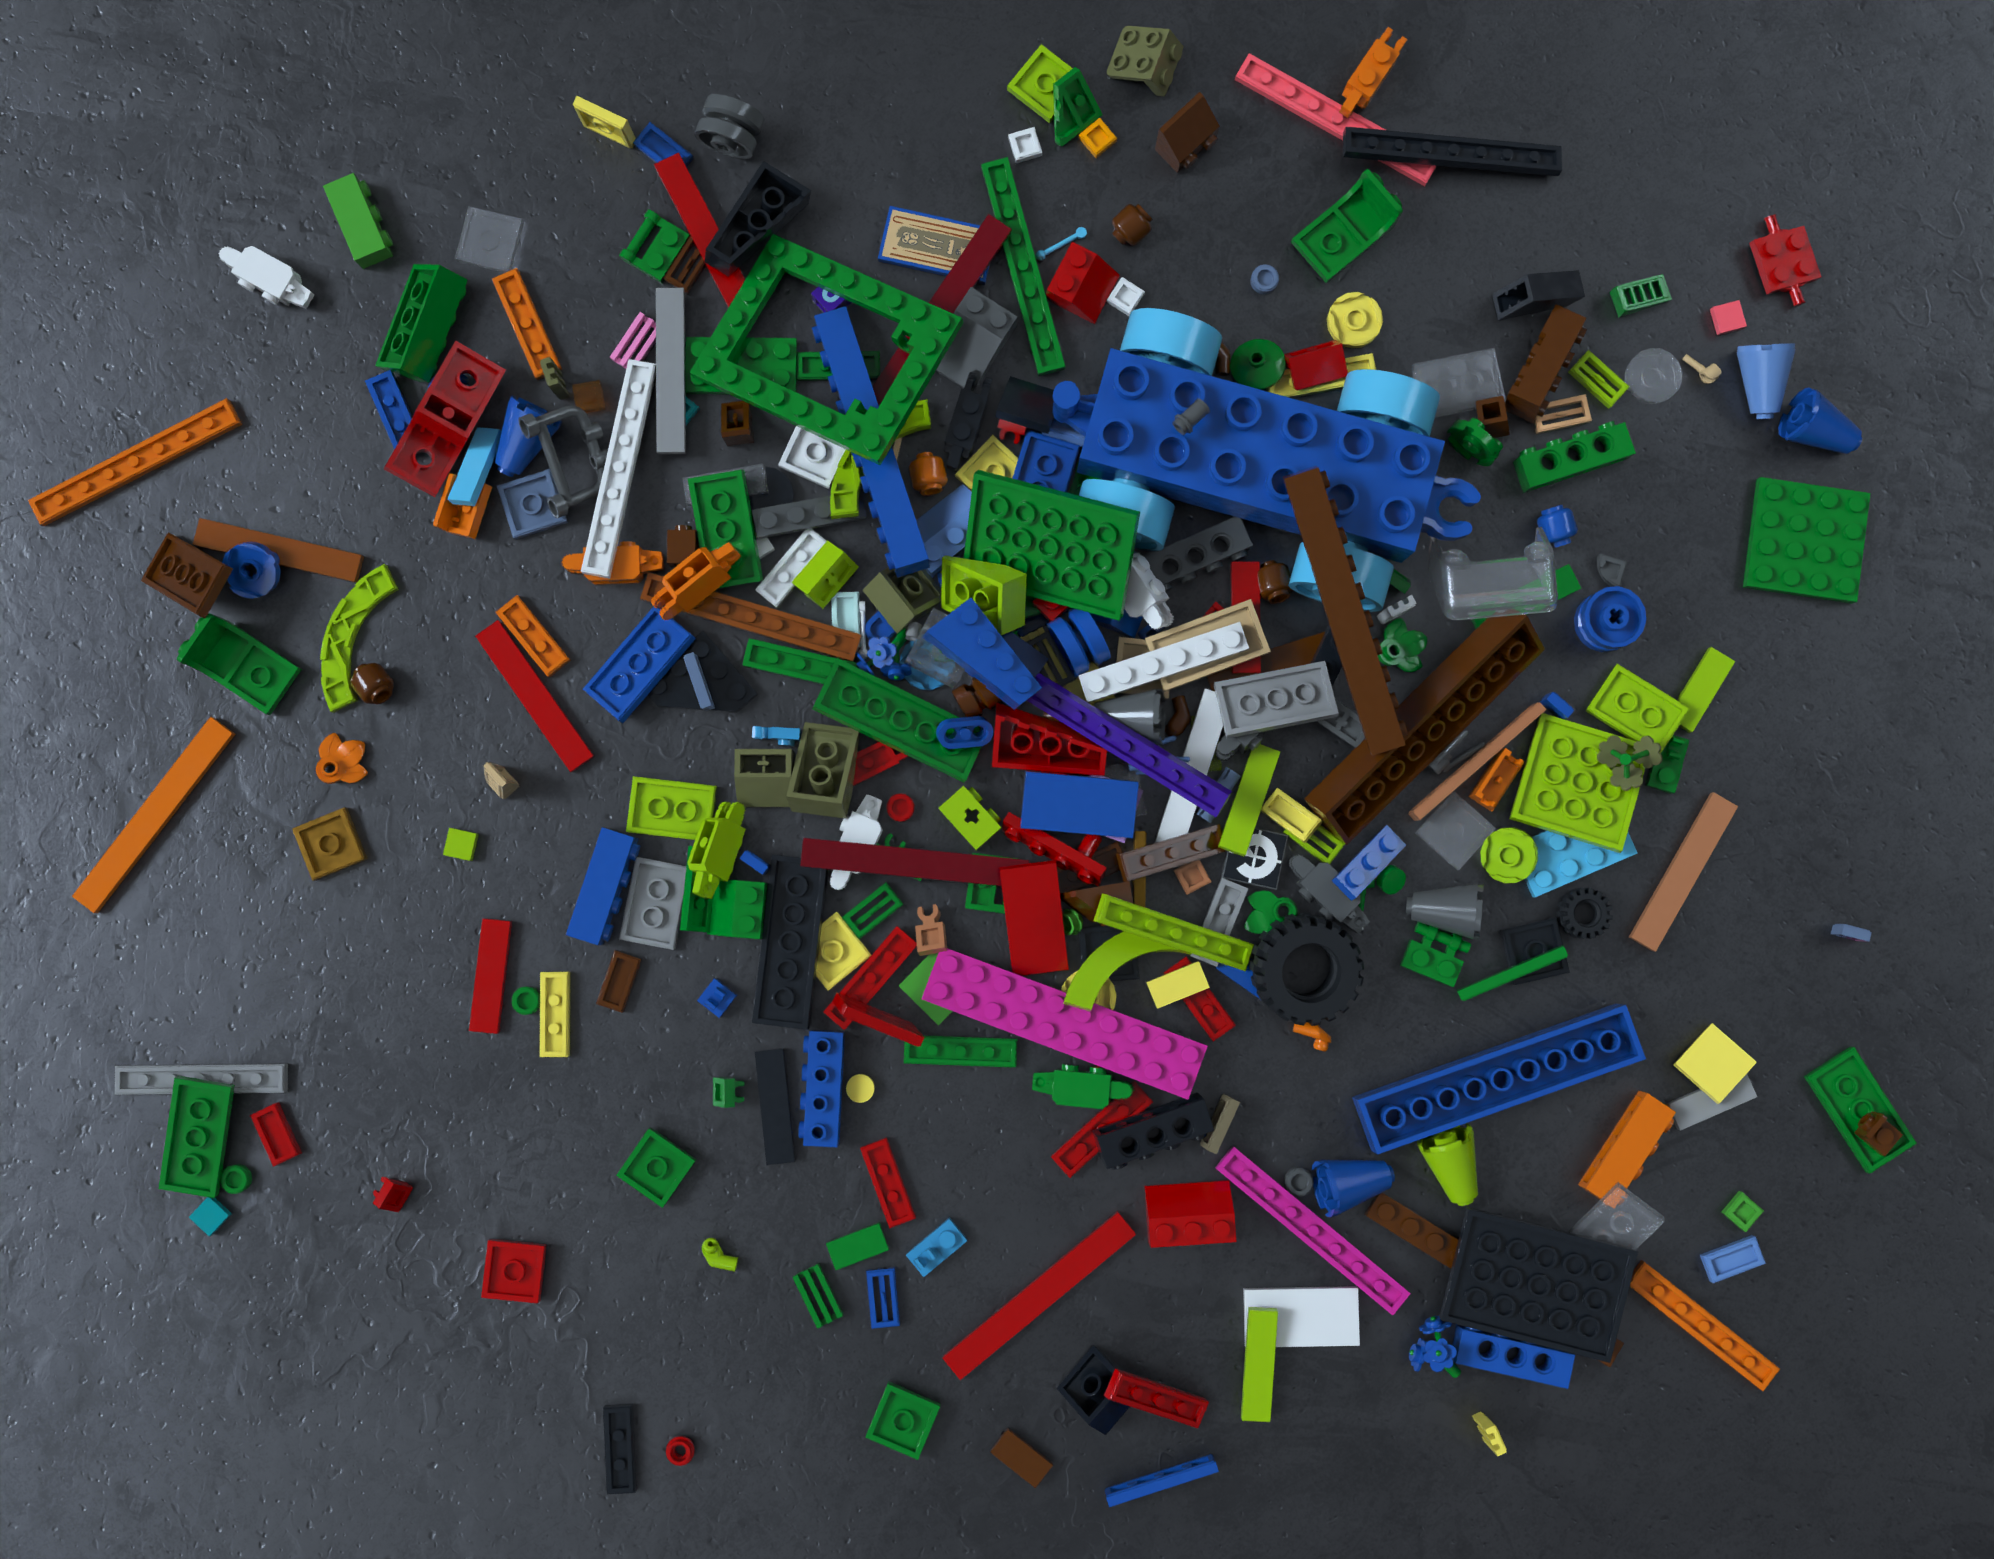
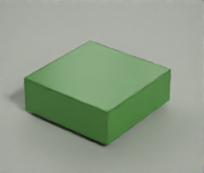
M1738 1191L1721 1211L1722 1214L1744 1232H1747L1764 1212L1762 1208L1741 1191Z

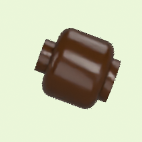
M1128 204L1113 218L1112 225L1115 230L1112 234L1122 245L1128 242L1130 245L1136 246L1151 232L1152 225L1150 222L1153 219L1139 204L1136 206Z
M1275 560L1264 562L1258 571L1261 599L1269 601L1271 604L1286 601L1290 598V593L1293 591L1289 587L1291 574L1288 566L1283 563H1277Z
M368 663L361 664L354 670L351 678V687L363 702L367 704H382L391 697L394 681L380 664Z

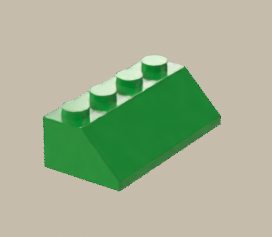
M413 264L375 366L386 371L391 370L394 374L414 381L429 383L437 371V360L440 353L446 347V337L450 327L455 323L456 310L459 302L463 300L466 294L465 286L468 280L441 265Z

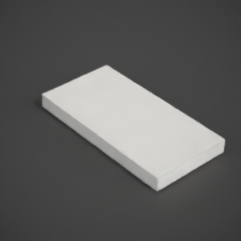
M1357 1286L1243 1288L1245 1346L1248 1307L1277 1308L1276 1347L1360 1346Z

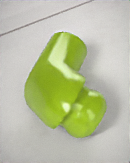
M707 1238L701 1247L707 1263L714 1268L735 1272L738 1257L724 1255L718 1241L714 1238Z

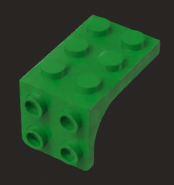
M1366 169L1355 185L1341 199L1292 238L1291 243L1324 282L1328 283L1394 228L1403 212L1402 203L1396 195L1390 194L1385 189L1384 183L1378 174Z
M208 613L206 618L201 617L197 621L194 628L195 632L189 640L182 643L178 650L179 655L177 656V661L188 665L214 679L266 715L272 714L302 670L229 620Z

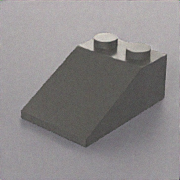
M970 287L954 312L955 315L962 317L964 323L936 371L962 388L965 387L969 373H976V382L971 391L974 392L1016 329L1018 316Z

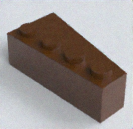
M1557 304L1555 305L1539 335L1538 342L1534 344L1526 360V365H1523L1514 385H1512L1505 402L1507 412L1531 423H1534L1537 415L1543 417L1550 403L1545 400L1550 391L1556 392L1562 380V377L1558 376L1561 368L1567 369L1575 355V353L1571 352L1574 343L1580 345L1586 334L1587 329L1583 327L1586 317Z

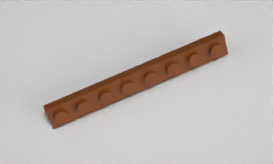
M648 572L640 597L642 601L651 603L652 597L665 587L662 583L663 576ZM718 592L711 593L688 613L684 609L681 611L851 662H855L856 653L862 639V635Z

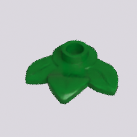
M1403 618L1393 620L1384 629V640L1380 643L1383 654L1378 655V658L1385 665H1397L1404 672H1415L1423 667L1417 655L1426 648L1427 636L1420 631H1408ZM1389 648L1394 650L1395 656L1390 653Z
M1270 891L1254 892L1247 899L1255 910L1247 917L1244 928L1255 934H1261L1263 931L1268 933L1272 929L1271 923L1276 920L1279 922L1285 920L1278 913V909L1281 906L1287 908V915L1294 914L1295 916L1298 913L1297 906L1293 900L1286 897L1277 898Z

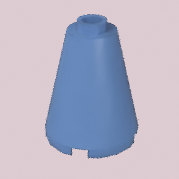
M1795 343L1737 347L1736 353L1750 414L1756 413V419L1774 418V413L1780 412L1796 350Z

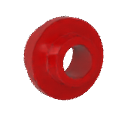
M686 1436L672 1438L666 1447L668 1460L677 1466L688 1464L695 1453L693 1442ZM679 1445L683 1446L686 1453L678 1454L676 1447Z

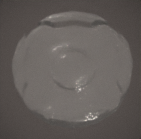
M1649 348L1639 352L1631 359L1625 370V383L1630 386L1628 391L1640 399L1639 401L1645 404H1658L1667 401L1678 391L1682 383V369L1679 361L1672 353L1660 348Z

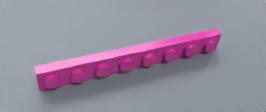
M1234 1146L1230 1148L1215 1167L1391 1315L1396 1313L1411 1294Z

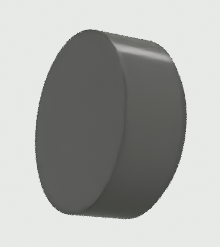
M1294 1167L1285 1174L1284 1185L1292 1195L1302 1197L1307 1195L1313 1188V1177L1306 1169Z

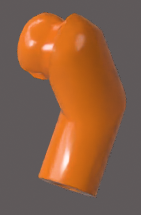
M1306 1022L1303 1026L1294 1023L1293 1032L1315 1038L1314 1049L1324 1052L1328 1050L1331 1036L1319 1025L1312 1026Z

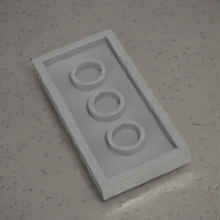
M1325 661L1214 683L1226 739L1334 718L1339 714Z

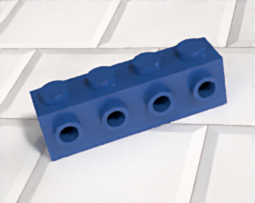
M812 1029L809 1031V1036H804L803 1053H808V1064H803L802 1081L807 1082L806 1093H801L800 1110H805V1119L799 1122V1138H803V1146H839L845 1031Z

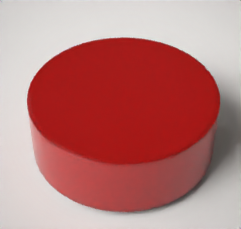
M895 794L887 802V813L895 821H907L914 814V802L906 794Z

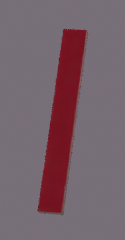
M988 214L929 303L954 314L970 287L974 288L1011 234L1012 229ZM900 348L897 349L872 386L879 406L910 355Z
M803 838L800 867L1002 886L999 867L1028 864L1029 860Z

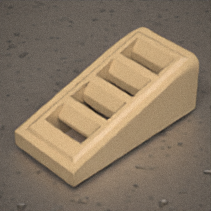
M487 762L483 766L487 784L500 798L506 799L520 787L519 783L503 766Z

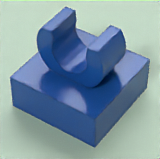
M714 978L697 1001L718 1018H721L738 995Z

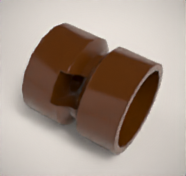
M975 677L972 678L971 685L964 683L951 691L966 717L983 715V709L991 710L996 707L997 703H1003L1000 698L988 690Z

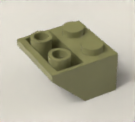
M735 749L734 778L737 802L744 804V807H790L786 795L795 763V751L792 749Z

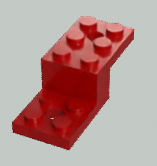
M455 341L386 463L384 470L436 497L506 369ZM464 373L473 376L475 384L472 386L462 384L460 375ZM419 452L427 453L431 458V463L428 465L419 464L416 460V454Z

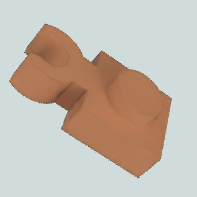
M933 904V913L929 916H925L924 909L918 907L917 914L923 922V925L915 926L918 954L923 956L947 951L945 924L943 921L938 922L941 916L938 906Z

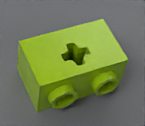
M963 785L938 809L977 851L1001 829L998 824L1001 819L991 808L986 811L979 802L983 799L973 787L967 790ZM968 809L971 812L975 810L979 812L977 815L979 821L976 824L973 821L969 823L965 821L967 818L965 812Z

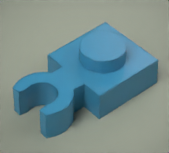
M753 726L752 738L776 740L779 746H795V742H800L802 735L800 728Z

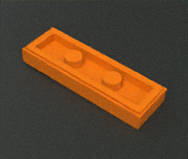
M516 595L495 612L547 677L550 678L571 661L520 596Z

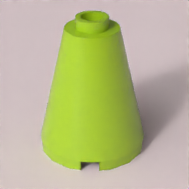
M1467 1123V1128L1459 1125L1417 1140L1420 1152L1452 1203H1457L1459 1206L1473 1203L1474 1198L1478 1195L1474 1131L1471 1125Z

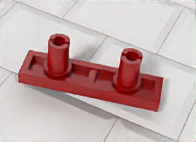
M1008 812L1002 826V831L1007 838L1014 842L1020 841L1038 856L1044 855L1051 860H1056L1057 867L1063 870H1071L1083 882L1087 884L1093 883L1097 886L1100 885L1107 867L1091 859L1102 842V838L1099 835L1086 834L1076 850L1042 830L1020 828L1021 818Z

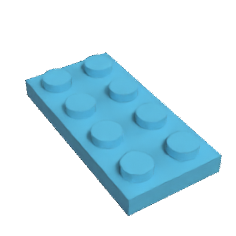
M1544 831L1532 836L1538 847L1539 859L1535 870L1525 878V882L1532 897H1537L1635 855L1637 850L1629 832L1626 836L1623 851L1617 853L1553 832Z

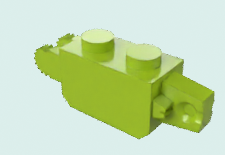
M722 802L718 806L719 809L716 811L714 818L708 817L701 822L687 863L689 870L696 873L692 892L702 898L712 899L720 881H728L733 871L734 862L742 845L746 830L741 827L743 815L746 811L742 803L735 802L731 804V802Z

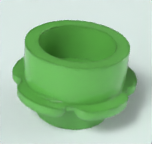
M1064 909L1062 911L1065 935H1077L1083 928L1082 916L1074 909Z

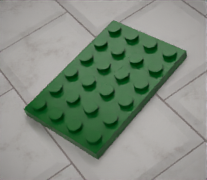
M977 470L973 478L964 559L1007 565L1026 573L1027 596L1120 621L1124 613L1140 511Z

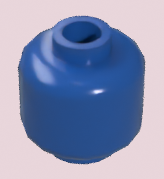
M1561 504L1541 511L1542 516L1537 519V525L1543 542L1547 544L1554 543L1555 548L1571 543L1570 537L1578 532L1572 510L1563 508Z

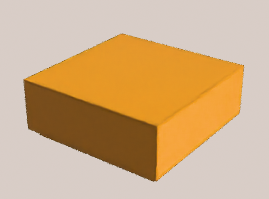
M1098 118L1078 137L1095 158L1099 157L1117 142V137L1101 118Z

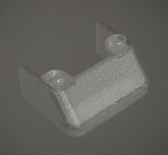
M1542 527L1536 528L1535 542L1526 546L1524 557L1470 562L1468 556L1461 550L1450 549L1442 551L1437 538L1430 537L1428 577L1443 614L1447 618L1467 620L1546 613L1556 609L1558 591L1554 550Z

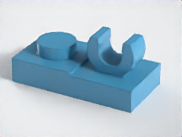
M949 1217L906 1253V1256L921 1275L925 1277L967 1242V1238Z

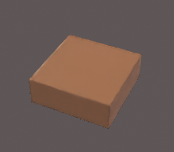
M1200 860L1184 864L1173 870L1186 895L1212 882Z

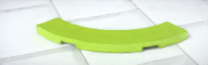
M927 399L917 402L896 440L914 432L931 429ZM845 450L832 482L830 496L831 519L859 516V494L862 485L860 477L864 476L862 467L856 468L852 452Z
M386 564L372 570L355 584L356 586L339 602L327 625L320 654V660H322L321 684L325 700L332 713L359 701L355 690L351 687V656L355 638L369 613L382 600L399 590Z
M1124 931L1104 942L1086 959L1074 976L1063 1004L1091 1011L1099 990L1105 981L1127 962L1152 952H1180L1190 955L1191 953Z

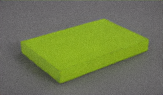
M1616 664L1585 711L1631 740L1640 741L1644 736L1652 737L1654 743L1661 745V751L1659 752L1661 754L1690 708L1619 664Z
M633 776L626 832L695 840L702 820L708 817L714 818L717 786Z

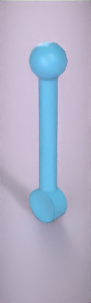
M1079 227L1076 233L1044 251L1038 250L1035 254L1036 259L1043 261L1046 255L1077 238L1084 239L1087 235L1086 229Z

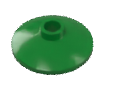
M1253 339L1243 343L1235 350L1230 361L1231 374L1238 384L1260 390L1275 385L1282 378L1286 367L1285 356L1281 348L1274 342L1265 339ZM1255 358H1262L1258 363L1252 361Z

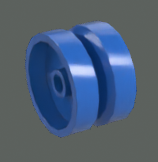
M1620 586L1606 587L1585 598L1577 607L1574 616L1575 632L1580 641L1588 648L1599 652L1615 651L1636 641L1643 632L1646 623V611L1641 599L1631 590Z
M1072 609L1069 611L1068 616L1070 625L1066 620L1058 617L1047 623V628L1070 670L1077 678L1079 677L1078 675L1089 671L1088 658L1099 666L1110 660L1111 654L1098 625L1090 613Z

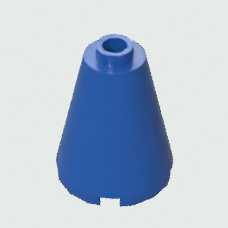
M1805 388L1789 402L1788 405L1792 406L1788 415L1783 413L1780 418L1779 435L1787 441L1844 454L1855 451L1862 442L1861 429L1815 389Z
M513 395L508 401L495 463L499 465L497 470L510 477H513L514 474L520 475L542 449L538 435L529 439L524 436L519 426V417L530 413L534 417H538L547 413V410L520 397L517 400ZM562 420L547 425L550 437L560 428Z
M1383 1160L1314 1161L1312 1165V1170L1317 1169V1177H1313L1314 1194L1319 1207L1328 1210V1213L1325 1214L1327 1217L1337 1216L1390 1189L1392 1182L1395 1180L1393 1168Z

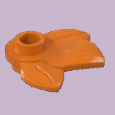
M336 733L328 735L319 747L321 759L316 765L318 778L327 784H333L338 781L351 784L362 780L368 774L367 770L359 764L365 752V743L358 740L342 743ZM328 765L335 766V770L332 773L325 772V768Z

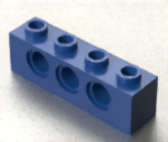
M1456 1324L1452 1343L1457 1350L1456 1357L1452 1359L1456 1364L1561 1388H1569L1575 1354ZM1483 1341H1490V1349L1485 1353H1479L1480 1344ZM1512 1347H1517L1518 1355L1514 1359H1507L1508 1350ZM1545 1353V1362L1540 1366H1536V1357L1539 1354Z

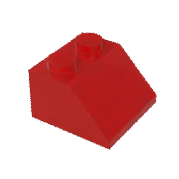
M1072 242L1047 288V301L1095 324L1120 274L1098 254Z

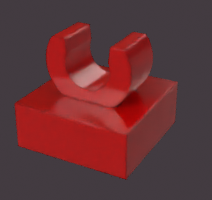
M1000 419L998 428L1002 429L999 438L1003 440L1006 432L1011 431L1015 434L1014 444H1018L1028 427Z
M382 1177L380 1180L384 1184L380 1191H373V1195L376 1197L373 1204L379 1209L399 1213L413 1187L404 1181Z

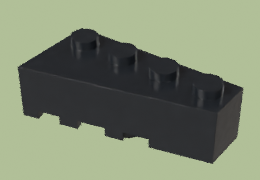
M763 161L707 246L705 263L729 277L769 241L773 234L780 231L809 204L811 190Z

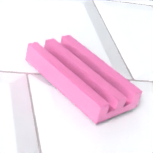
M639 312L611 354L610 359L626 369L628 359L632 357L652 327L654 331L634 359L644 361L656 343V322L646 317L642 312ZM644 322V323H645L644 326L642 327V329L640 330V332L638 333V335L636 336V338L634 339V341H633L632 344L630 345L629 349L627 350V352L625 353V355L623 356V358L620 359L621 355L623 354V352L625 351V349L627 348V346L629 345V343H630L631 340L633 339L634 335L636 334V332L638 331V329L640 328V326H641L642 323Z

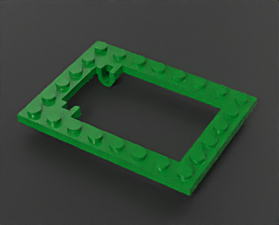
M773 234L692 367L690 374L692 377L881 465L964 322L962 317ZM785 272L899 323L891 336L892 341L901 350L910 355L878 409L870 406L866 410L861 401L854 399L844 415L732 363L733 358Z

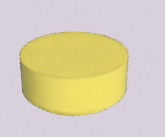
M866 1074L852 1076L846 1085L848 1097L857 1103L868 1101L875 1091V1084L872 1078Z

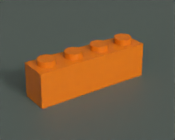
M1638 1091L1578 1185L1607 1205L1615 1208L1617 1204H1621L1628 1194L1627 1188L1632 1180H1636L1643 1171L1642 1164L1648 1156H1652L1659 1146L1657 1141L1662 1133H1666L1674 1123L1673 1116L1676 1112L1650 1094Z

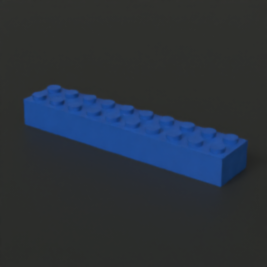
M1615 1003L1353 1096L1352 1099L1370 1149L1378 1155L1645 1060L1646 1057L1627 1006Z

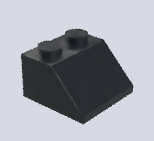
M1093 1345L1056 1389L1089 1426L1107 1435L1130 1406L1109 1400L1104 1396L1115 1368L1122 1369Z

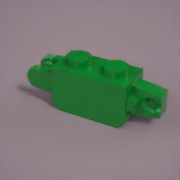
M1062 1064V1069L1057 1068L1052 1072H1035L1032 1083V1090L1052 1095V1099L1057 1105L1103 1109L1111 1102V1098L1128 1099L1134 1091V1087L1130 1082L1114 1080L1113 1073H1107L1105 1068L1091 1066L1090 1071L1079 1070V1065Z

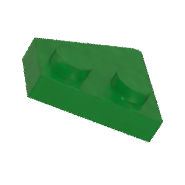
M1074 67L1053 83L1055 142L1062 147L1103 114L1080 69Z

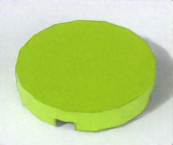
M1504 827L1492 832L1484 840L1480 851L1481 863L1484 869L1494 880L1503 883H1517L1527 878L1535 870L1539 859L1538 847L1534 839L1524 830L1515 827Z

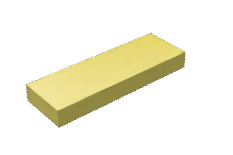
M540 972V1057H569L570 972Z

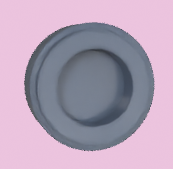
M1266 264L1258 266L1251 275V286L1259 294L1273 292L1279 282L1277 270Z

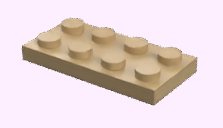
M1251 599L1145 638L1150 652L1237 622L1241 623L1249 650L1162 678L1160 682L1164 692L1271 652Z

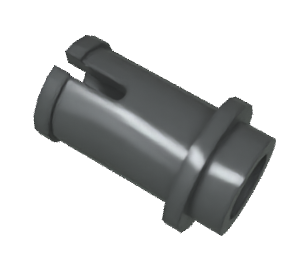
M1197 398L1181 415H1175V420L1172 424L1180 434H1190L1193 432L1192 428L1210 413V409L1203 400Z

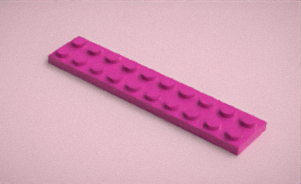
M947 948V951L938 953L922 1000L1187 1100L1189 1099L1207 1050V1045L1095 1003L1091 1011L1063 1004L1066 992Z

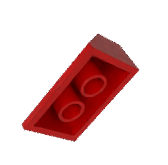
M1229 1180L1144 1185L1148 1243L1151 1248L1237 1242L1235 1213Z

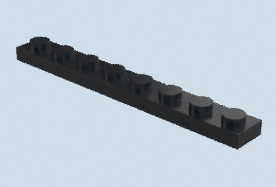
M1345 127L1343 132V157L1549 176H1559L1562 172V146Z

